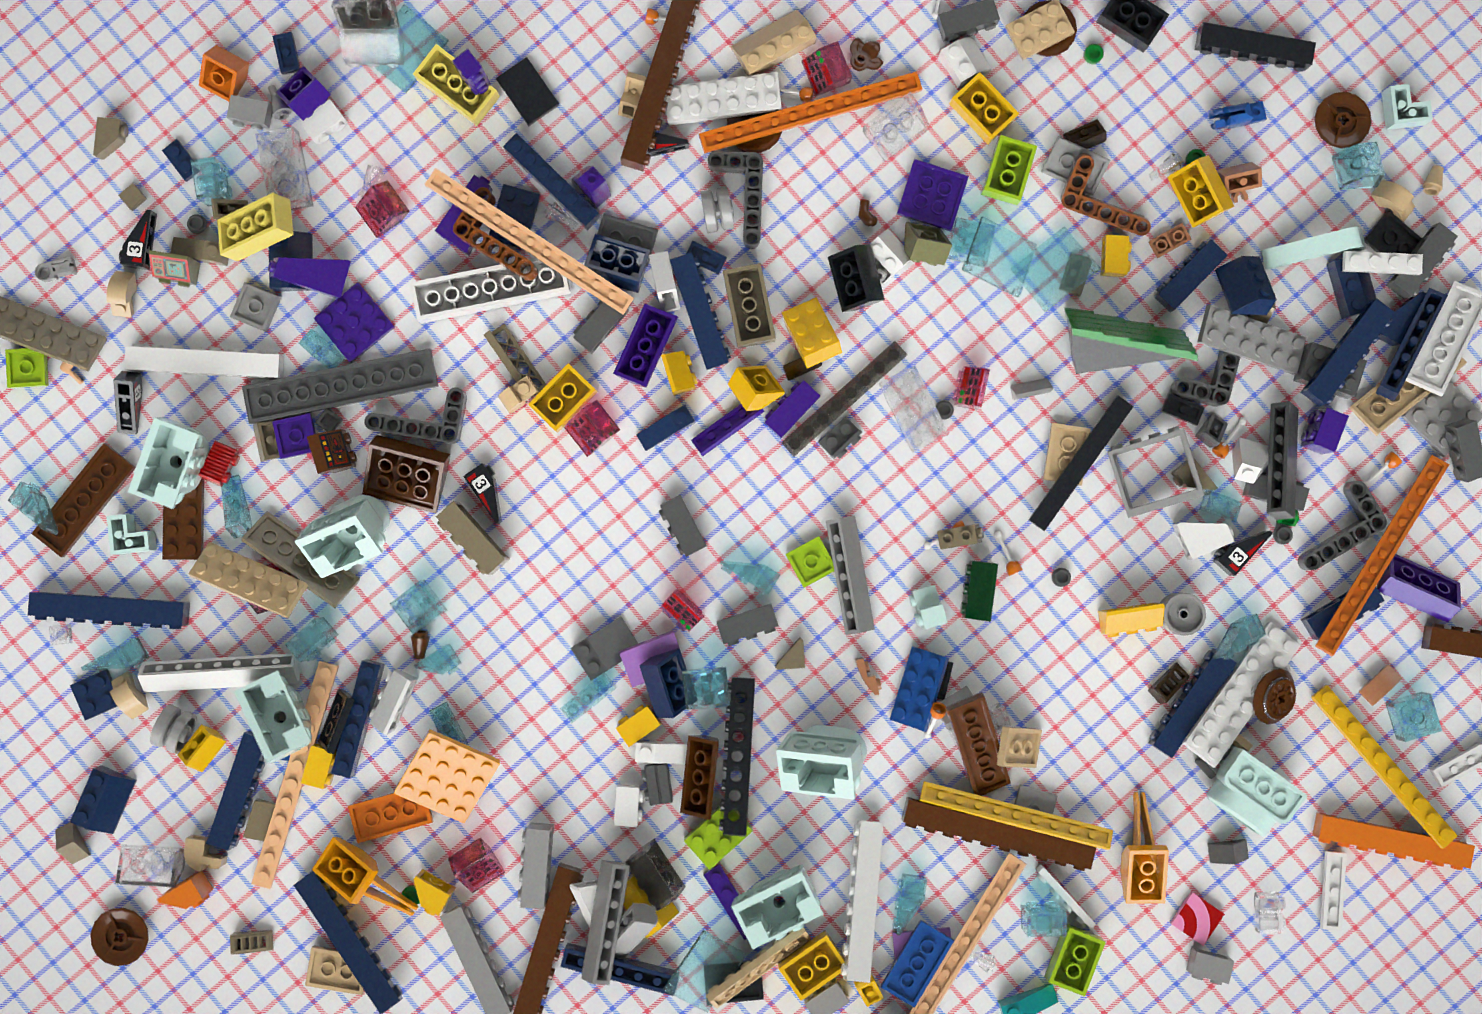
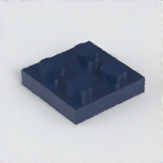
M108 669L70 685L84 720H89L118 707L110 693L113 690L111 683L113 680Z

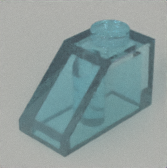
M313 329L299 342L307 352L328 369L337 367L345 358Z
M1206 491L1199 510L1236 522L1242 503L1229 496L1214 491Z
M447 644L414 666L416 669L441 675L445 673L451 675L459 670L458 665L462 663L451 644Z

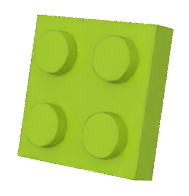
M28 348L5 349L7 388L49 386L47 355Z
M819 536L785 554L803 588L834 572L833 560Z

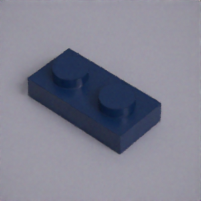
M287 32L272 36L281 74H289L300 70L293 33Z
M178 139L162 150L184 181L188 182L202 171Z
M693 240L686 253L692 252L693 257L697 256L701 267L718 275L727 259L726 256Z

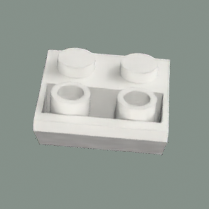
M889 229L880 234L870 244L881 287L910 261L904 251V245Z

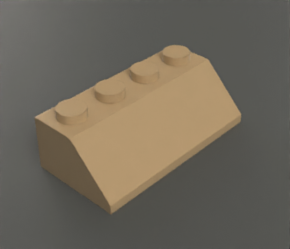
M795 10L732 45L731 48L746 75H756L767 71L815 44L816 35L807 19L798 10Z

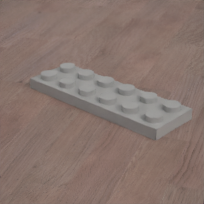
M1206 305L1197 342L1290 374H1297L1307 337L1240 314H1231L1230 311L1214 305Z

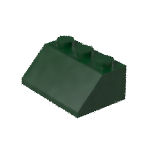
M970 561L969 564H966L965 575L968 577L962 591L965 595V601L961 602L960 613L963 614V618L991 622L998 571L997 563Z

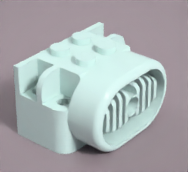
M165 417L154 418L128 492L174 509L175 504H179L183 500L184 495L193 491L200 483L201 477L198 474L210 451L205 436L198 430ZM179 457L182 459L181 466L178 464Z
M359 495L335 505L327 515L309 523L295 540V543L319 576L323 578L343 569L345 571L349 570L357 563L363 564L370 558L382 554L383 551L380 547L386 541L384 532L389 526L390 515L385 505L378 499L368 495Z
M279 670L234 691L266 763H274L301 750V748L312 742L309 712L305 708L300 693L288 684ZM282 712L286 714V720L283 723L279 721V715Z
M814 725L805 732L795 731L785 737L776 750L781 791L846 799L856 798L855 788L861 783L860 772L863 769V762L867 756L866 744L857 732L845 727Z
M1231 745L1229 747L1231 752L1225 760L1220 761L1222 765L1216 773L1217 780L1206 796L1211 802L1240 823L1264 837L1276 822L1280 824L1288 823L1308 795L1245 750Z
M803 865L779 871L759 881L750 890L735 897L731 906L752 949L775 938L780 940L787 935V932L791 930L794 932L804 927L805 923L824 914L820 908L821 903ZM782 896L785 900L778 902L775 897Z

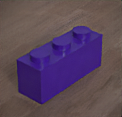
M468 49L452 60L461 78L475 95L483 94L488 90L491 83L483 67Z
M804 380L801 383L797 382L790 389L792 393L788 397L784 395L777 403L779 407L775 411L771 409L764 417L766 419L764 424L780 439L820 398V395Z

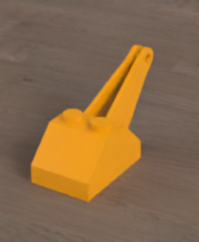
M1134 792L1132 845H1127L1121 853L1120 872L1123 897L1126 904L1165 903L1169 850L1166 845H1155L1145 792H1140V801L1138 792ZM1140 810H1141V817H1142V824H1143V832H1144L1145 845H1141V838H1140Z
M339 837L331 839L312 868L319 877L350 904H358L364 895L411 916L415 913L412 909H418L417 904L403 896L377 875L379 870L376 860L364 850ZM373 883L374 885H376L377 887H379L380 889H382L383 891H385L386 893H388V894L391 895L392 897H390V896H388V895H386V894H384V893L378 891L377 889L371 887L370 884Z

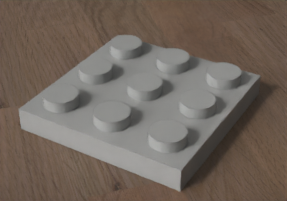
M1449 382L1442 396L1431 392L1401 417L1444 457L1450 451L1445 436V426L1464 418L1476 420L1478 423L1482 419V412Z

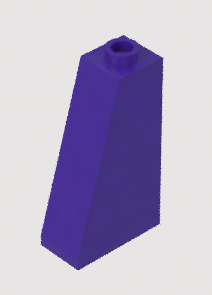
M586 166L572 178L596 208L611 197L606 180L594 166Z
M473 175L465 187L473 193L480 187L487 188L491 193L493 190L489 185V180L483 176L477 177L476 175ZM488 195L483 196L482 199L486 201ZM453 204L435 229V232L469 256L473 247L463 242L453 231V225L463 211ZM467 227L461 230V234L467 232Z
M274 258L269 263L268 272H270L269 277L330 297L341 298L351 261Z

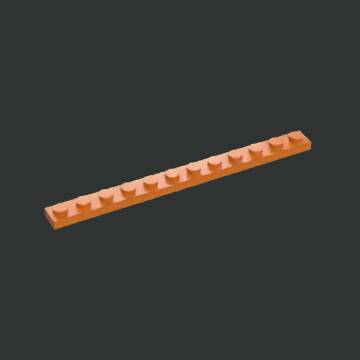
M916 71L699 133V139L705 154L921 92L922 86Z
M1431 455L1315 647L1330 656H1334L1450 464Z

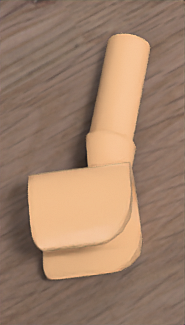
M62 362L60 369L72 376L81 385L84 381L72 371L74 366Z

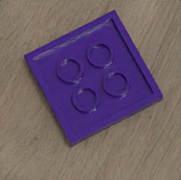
M914 159L896 215L951 232L969 176Z
M358 282L342 294L341 298L336 299L313 318L350 363L395 328Z

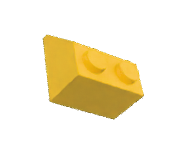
M684 351L661 355L673 395L694 390L695 384H698L695 372L691 373L689 366L692 365L689 354L685 355Z
M766 365L737 367L728 382V386L746 411L761 410L785 393Z
M424 869L414 878L421 907L425 908L424 911L432 916H439L456 887Z

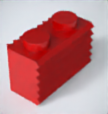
M214 441L198 475L206 481L223 487L224 483L227 484L231 478L232 473L230 471L232 467L236 466L240 460L239 452L237 449Z

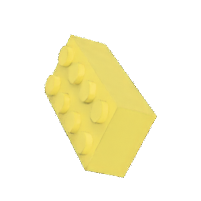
M435 44L414 71V77L423 86L474 125L478 126L499 99L498 91L489 85L486 92L475 95L461 78L452 62L455 58Z
M276 193L262 197L217 220L220 255L235 261L244 259L294 235L290 199Z

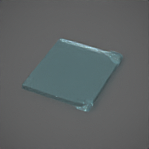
M404 4L361 58L403 92L407 93L417 81L413 75L414 71L435 44L443 49L449 40Z
M981 217L962 270L1018 298L1022 293L1023 284L1037 244L985 217Z
M1065 226L1010 268V271L1044 312L1048 311L1101 270L1099 265L1089 256Z
M703 930L663 989L665 992L708 1013L713 1006L706 997L709 989L717 984L719 986L725 982L724 979L729 974L735 973L747 954Z

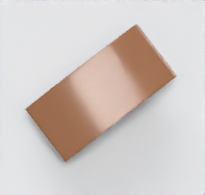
M1183 223L1150 240L1148 243L1158 259L1190 241L1191 237Z
M862 657L856 658V666L863 681L875 695H879V690L882 689L880 679L876 678L874 674L867 676V673L870 672L868 661H864Z
M1388 664L1358 692L1373 706L1395 687L1402 677Z

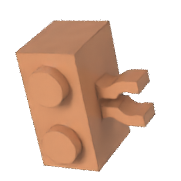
M1253 162L1217 170L1228 194H1231L1233 203L1238 202L1239 192L1241 193V199L1245 201L1248 200L1246 190L1262 187V168Z

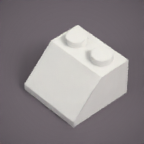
M972 36L953 42L941 49L939 58L957 88L967 84L979 72L984 74L991 70Z

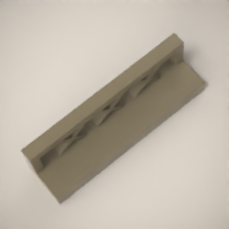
M505 324L492 332L489 330L483 334L516 383L523 378L522 376H529L530 378L538 379L542 384L537 388L539 392L546 386V383ZM504 330L508 335L507 342H498L495 335ZM508 347L517 348V359L509 358L507 355ZM519 362L529 365L528 375L518 371Z

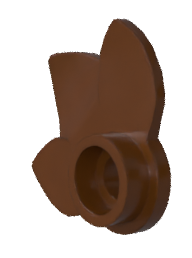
M860 38L854 39L850 46L852 54L850 63L852 68L856 71H862L866 68L871 70L879 69L884 63L877 57L880 52V44L876 41H869L864 44Z

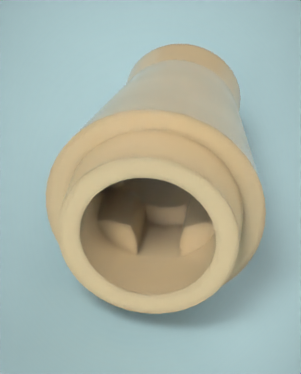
M1432 166L1422 186L1425 194L1435 196L1442 191L1444 171L1442 166Z

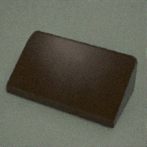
M1098 119L1063 134L1064 139L1086 149L1107 140L1106 130Z
M801 357L784 365L783 371L787 380L790 381L821 367L822 362L807 368Z

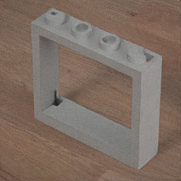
M1179 426L1167 429V434L1160 435V432L1148 435L1149 439L1144 441L1141 438L1129 441L1130 445L1123 447L1121 443L1112 446L1111 451L1107 452L1128 518L1205 496L1184 428L1179 429ZM1180 436L1196 489L1133 508L1116 455Z

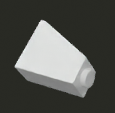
M668 251L649 255L661 310L665 312L680 310Z
M1239 437L1232 451L1234 478L1254 484L1268 466L1269 446Z
M1172 524L1187 560H1193L1235 542L1233 539L1234 532L1227 524Z
M598 879L570 884V889L589 927Z

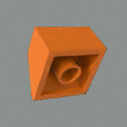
M215 45L203 54L199 86L230 102L231 95L237 96L247 79L249 62Z
M198 871L168 889L156 900L158 903L187 909L191 906L196 908L210 897L209 893L213 890V887L203 871Z

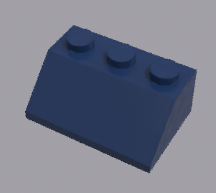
M293 231L294 235L269 246V263L274 258L313 259L312 233ZM269 277V288L275 292L312 291Z
M595 234L584 266L616 287L639 293L650 250Z
M1241 256L1216 268L1215 272L1231 314H1268L1277 299L1260 256Z
M1339 259L1326 266L1341 319L1359 315L1369 301L1376 299L1370 273L1343 272V259Z
M680 648L650 657L639 665L656 718H675L697 701Z
M102 765L93 768L70 823L87 830L114 834L137 780Z

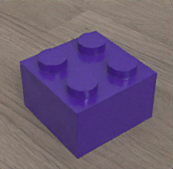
M304 66L276 91L303 121L311 117L314 110L323 105L331 95Z
M1330 408L1315 410L1308 417L1307 422L1309 425L1307 430L1302 433L1301 447L1319 454L1336 452L1349 416Z

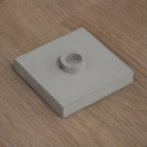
M1020 784L1014 804L1053 814L1058 795Z

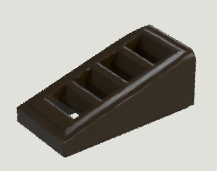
M1175 663L1148 689V692L1158 703H1167L1190 676L1178 663ZM1174 672L1181 677L1180 680L1173 674ZM1169 677L1176 683L1175 685L1169 680Z

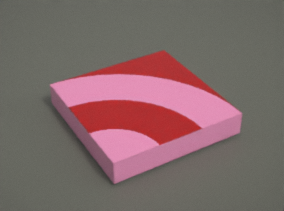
M1191 891L1170 923L1204 946L1225 914Z

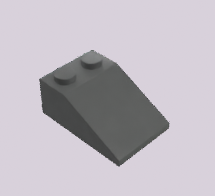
M619 617L571 647V650L592 681L622 662L619 651L637 645L638 642L623 618Z

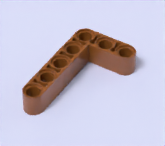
M1087 153L1078 155L1060 197L1062 205L1069 210L1140 236L1148 234L1151 224L1146 217L1082 194L1094 167V160ZM1088 158L1090 159L1089 166L1085 168L1080 167L1081 159ZM1076 176L1082 177V183L1078 186L1072 184V180ZM1067 195H1074L1075 200L1073 203L1067 204L1064 202ZM1086 201L1093 203L1090 210L1082 209ZM1104 208L1110 209V214L1107 217L1100 215L1101 210ZM1121 215L1128 216V221L1124 224L1118 222ZM1139 222H1146V227L1143 230L1136 229V225Z
M480 187L474 192L481 198L488 195L486 201L493 206L495 205V196L487 188ZM465 211L461 212L453 225V231L463 242L527 281L537 277L538 269L529 259L480 230L482 222L476 218H471V215ZM467 227V232L461 234V230ZM483 237V241L480 244H476L477 239ZM499 247V251L492 254L493 248ZM515 256L514 262L508 264V259ZM531 266L530 272L524 274L525 267Z

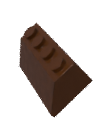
M688 735L680 813L711 820L719 746L718 738L706 735Z

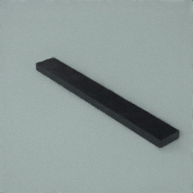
M1119 395L1116 396L1028 521L1042 531L1047 529L1134 407Z

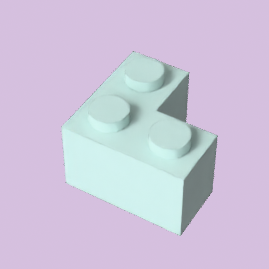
M1409 84L1390 86L1381 92L1386 130L1424 126L1433 120L1431 101L1412 103Z
M134 515L106 516L110 555L157 550L155 531L136 532Z
M935 585L911 591L912 595L909 596L911 606L916 608L917 614H914L917 625L923 629H928L948 623Z

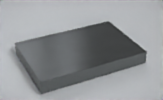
M603 213L597 234L649 249V255H651L658 229Z

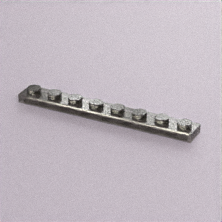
M894 341L781 444L795 457L908 354Z

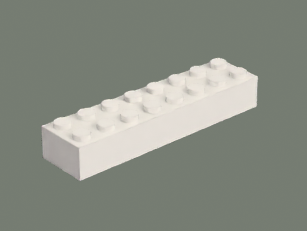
M530 258L529 260L538 269L537 277L531 281L521 278L502 265H495L410 282L417 320L420 323H427L571 294L569 280L537 258ZM531 266L525 267L523 273H529Z

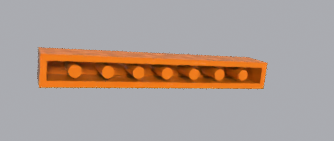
M1317 812L1312 833L1313 836L1319 838V842L1330 844L1331 841L1338 842L1337 845L1347 848L1350 845H1355L1356 849L1368 851L1369 848L1375 849V853L1387 855L1390 852L1394 853V857L1406 859V856L1413 857V860L1425 863V860L1432 861L1431 864L1444 867V864L1451 865L1450 868L1462 871L1463 867L1471 869L1475 846L1456 840H1453L1445 848H1440L1430 835Z

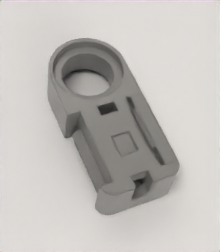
M70 257L45 262L35 268V276L44 282L77 274L75 261ZM43 268L50 270V274L46 278L41 276Z

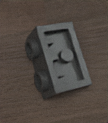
M844 417L818 444L833 459L836 457L840 459L848 452L845 448L850 443L854 446L861 439L859 435L862 431L847 417Z

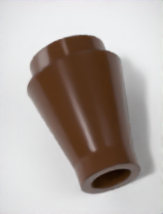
M413 631L411 642L414 659H425L430 639L428 631Z

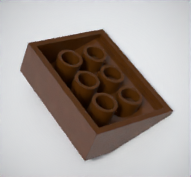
M376 435L369 443L362 495L372 496L436 514L448 472L450 454Z

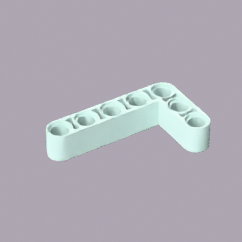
M1355 226L1267 248L1261 252L1265 270L1341 251H1361L1366 249L1362 229Z

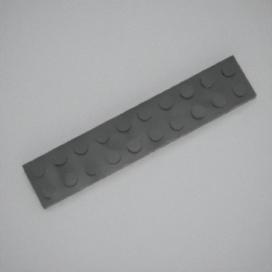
M425 349L242 386L249 424H255L257 422L439 387L432 350Z

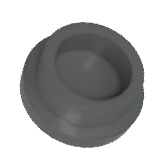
M195 214L189 217L187 227L192 233L200 234L205 231L207 221L203 216Z
M943 400L936 404L934 412L939 419L946 420L953 415L954 408L949 401Z
M1281 525L1273 531V538L1278 544H1288L1293 538V532L1288 526Z
M1057 568L1052 573V582L1058 587H1065L1071 581V574L1065 568Z

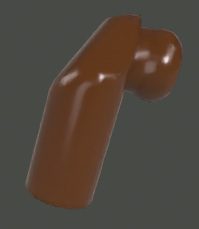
M860 200L859 219L867 226H875L878 220L876 216H873L868 211L870 201Z

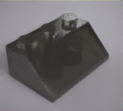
M333 0L331 7L345 42L400 27L394 0Z
M652 839L625 861L630 866L629 872L635 876L639 888L644 890L650 905L655 906L657 911L674 902L686 887L655 839Z

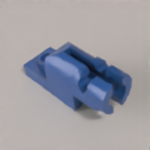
M1263 101L1251 104L1247 102L1209 111V120L1220 118V120L1210 125L1212 129H1232L1263 122L1267 119Z

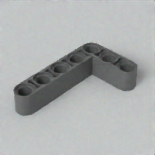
M713 151L708 156V167L712 172L745 174L743 243L748 249H755L759 246L761 237L763 158L759 153ZM714 158H719L722 162L720 165L715 166L711 161ZM738 159L741 163L738 166H732L730 161ZM755 159L760 164L757 167H752L749 162ZM755 178L759 183L756 186H751L748 181ZM755 197L758 199V203L751 205L748 203V199ZM750 216H755L758 221L755 224H750L747 219ZM749 235H754L757 241L749 243L746 238Z
M1220 350L1211 385L1188 378H1181L1172 383V394L1213 407L1226 404L1231 396L1241 357ZM1226 356L1231 358V365L1225 363ZM1221 374L1226 376V384L1220 381ZM1179 383H1183L1185 385L1184 392H1181L1178 389ZM1197 388L1203 390V397L1197 395ZM1216 393L1221 394V402L1215 399Z
M452 388L448 391L442 424L377 413L368 414L365 417L364 424L368 429L375 432L455 444L461 437L467 395L459 388ZM456 392L461 393V399L458 402L453 401V395ZM457 411L458 418L451 421L449 418L450 413ZM377 417L379 424L377 427H372L371 421ZM396 420L398 427L392 431L390 423ZM411 424H416L417 430L415 433L411 434L409 432V426ZM435 427V435L429 437L427 434L428 429ZM454 430V438L448 440L446 437L447 432Z
M1351 481L1343 487V493L1359 520L1301 554L1298 558V565L1301 569L1316 570L1386 528V517L1364 482ZM1354 485L1358 488L1356 495L1352 491ZM1364 501L1368 505L1366 511H1364L1362 508V504ZM1374 518H1376L1377 520L1376 527H1374L1372 524V520ZM1357 528L1361 530L1360 537L1356 535ZM1341 537L1345 540V544L1343 547H1341L1339 544V540ZM1325 547L1329 550V554L1326 557L1323 555ZM1308 557L1312 559L1310 567L1306 563Z

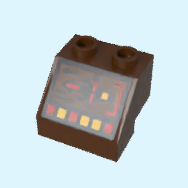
M338 429L307 436L318 474L338 473L356 467L357 457L355 452L351 450L350 444L352 440L350 434L346 433V430Z

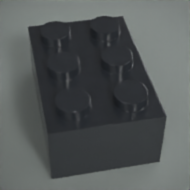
M1110 0L1096 23L1144 53L1170 14L1148 0Z
M870 244L855 245L828 257L842 312L857 311L885 300Z

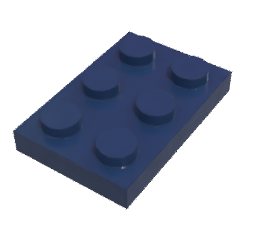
M503 184L496 208L531 230L541 195ZM490 228V236L505 245L521 249Z

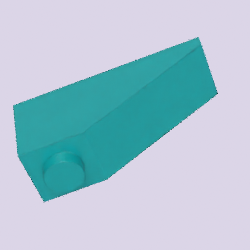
M1050 983L998 1000L997 1002L1001 1014H1037L1058 1003L1053 984Z

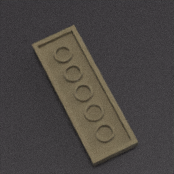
M0 296V338L89 372L107 341L105 336Z
M267 511L247 531L241 541L289 576L306 582L308 590L333 608H336L357 585L360 578L349 570L345 571L344 569L321 578L295 543L300 534Z

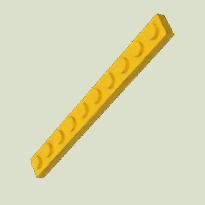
M1324 685L1311 696V699L1440 848H1445L1458 835L1330 687Z
M923 782L919 802L1109 850L1111 847L1113 830Z

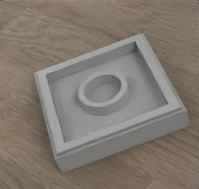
M244 282L230 317L267 332L282 297Z

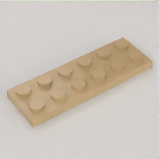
M1461 358L1454 374L1466 365L1467 362L1463 358ZM1405 381L1398 396L1392 401L1376 394L1379 383L1350 406L1349 409L1377 436L1431 392Z
M208 542L188 573L199 581L287 619L308 587L306 582L212 542Z
M804 927L795 932L791 930L783 939L775 940L771 948L760 951L756 955V959L752 962L747 961L740 967L741 970L737 973L729 974L724 979L725 982L710 988L709 993L706 995L709 1002L718 1009L810 941L811 938Z

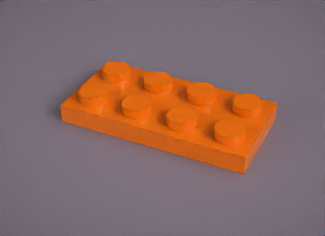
M394 793L348 805L357 843L434 822L429 808Z

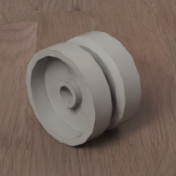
M727 187L717 188V201H714L711 190L700 191L707 233L718 231L717 219H720L724 230L734 229V213Z
M1171 593L1160 602L1164 603L1165 606L1162 628L1167 632L1182 636L1192 635L1198 632L1204 625L1206 610L1202 601L1195 595Z
M171 704L167 705L153 726L150 743L158 747L166 745L167 751L178 754L190 739L195 728L197 716L188 711L181 713L180 708Z

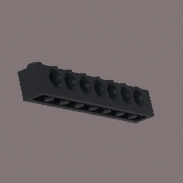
M732 677V682H728L727 694H731V702L727 701L726 713H730V719L725 721V732H728L729 736L728 740H724V752H727V760H723V771H726V779H722L721 791H725V799H721L720 811H724V819H720L719 831H723L725 836L746 837L755 691V679ZM743 694L746 700L743 703H738L735 700V696ZM742 713L745 716V720L740 723L736 722L734 715ZM734 733H742L744 739L741 742L734 741L732 737ZM740 752L743 756L742 760L734 761L731 757L732 753ZM733 771L741 773L742 778L739 781L731 779L730 774ZM736 790L740 793L738 801H732L729 798L731 791ZM731 810H736L739 813V819L731 821L728 818V813Z

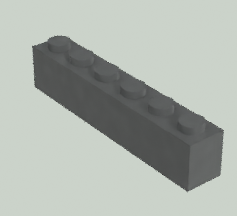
M1290 401L1272 403L1270 410L1267 513L1276 520L1295 518L1299 409Z

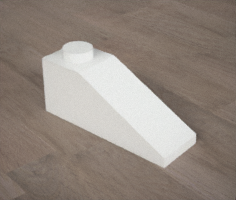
M639 740L636 742L635 762L685 764L687 744Z

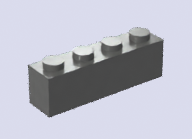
M1440 222L1432 225L1410 253L1423 254L1422 274H1394L1386 286L1403 299L1415 297L1421 290L1420 285L1432 276L1431 271L1433 268L1438 267L1444 260L1443 255L1455 246L1454 241L1458 236Z

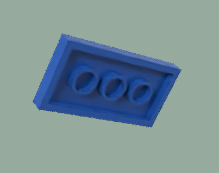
M912 646L890 720L927 732L932 716L930 709L937 700L948 664V657Z
M920 919L880 985L881 988L915 1008L954 943V939Z

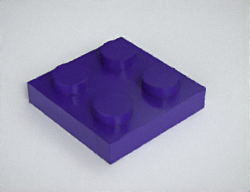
M311 413L272 421L280 459L311 453L307 436L316 434Z

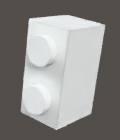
M329 99L315 109L311 117L306 118L304 121L301 119L299 122L311 139L318 144L328 140L329 135L333 132L342 130L347 120Z
M617 784L614 826L637 827L638 822H642V810H639V802H643V791H640V785Z

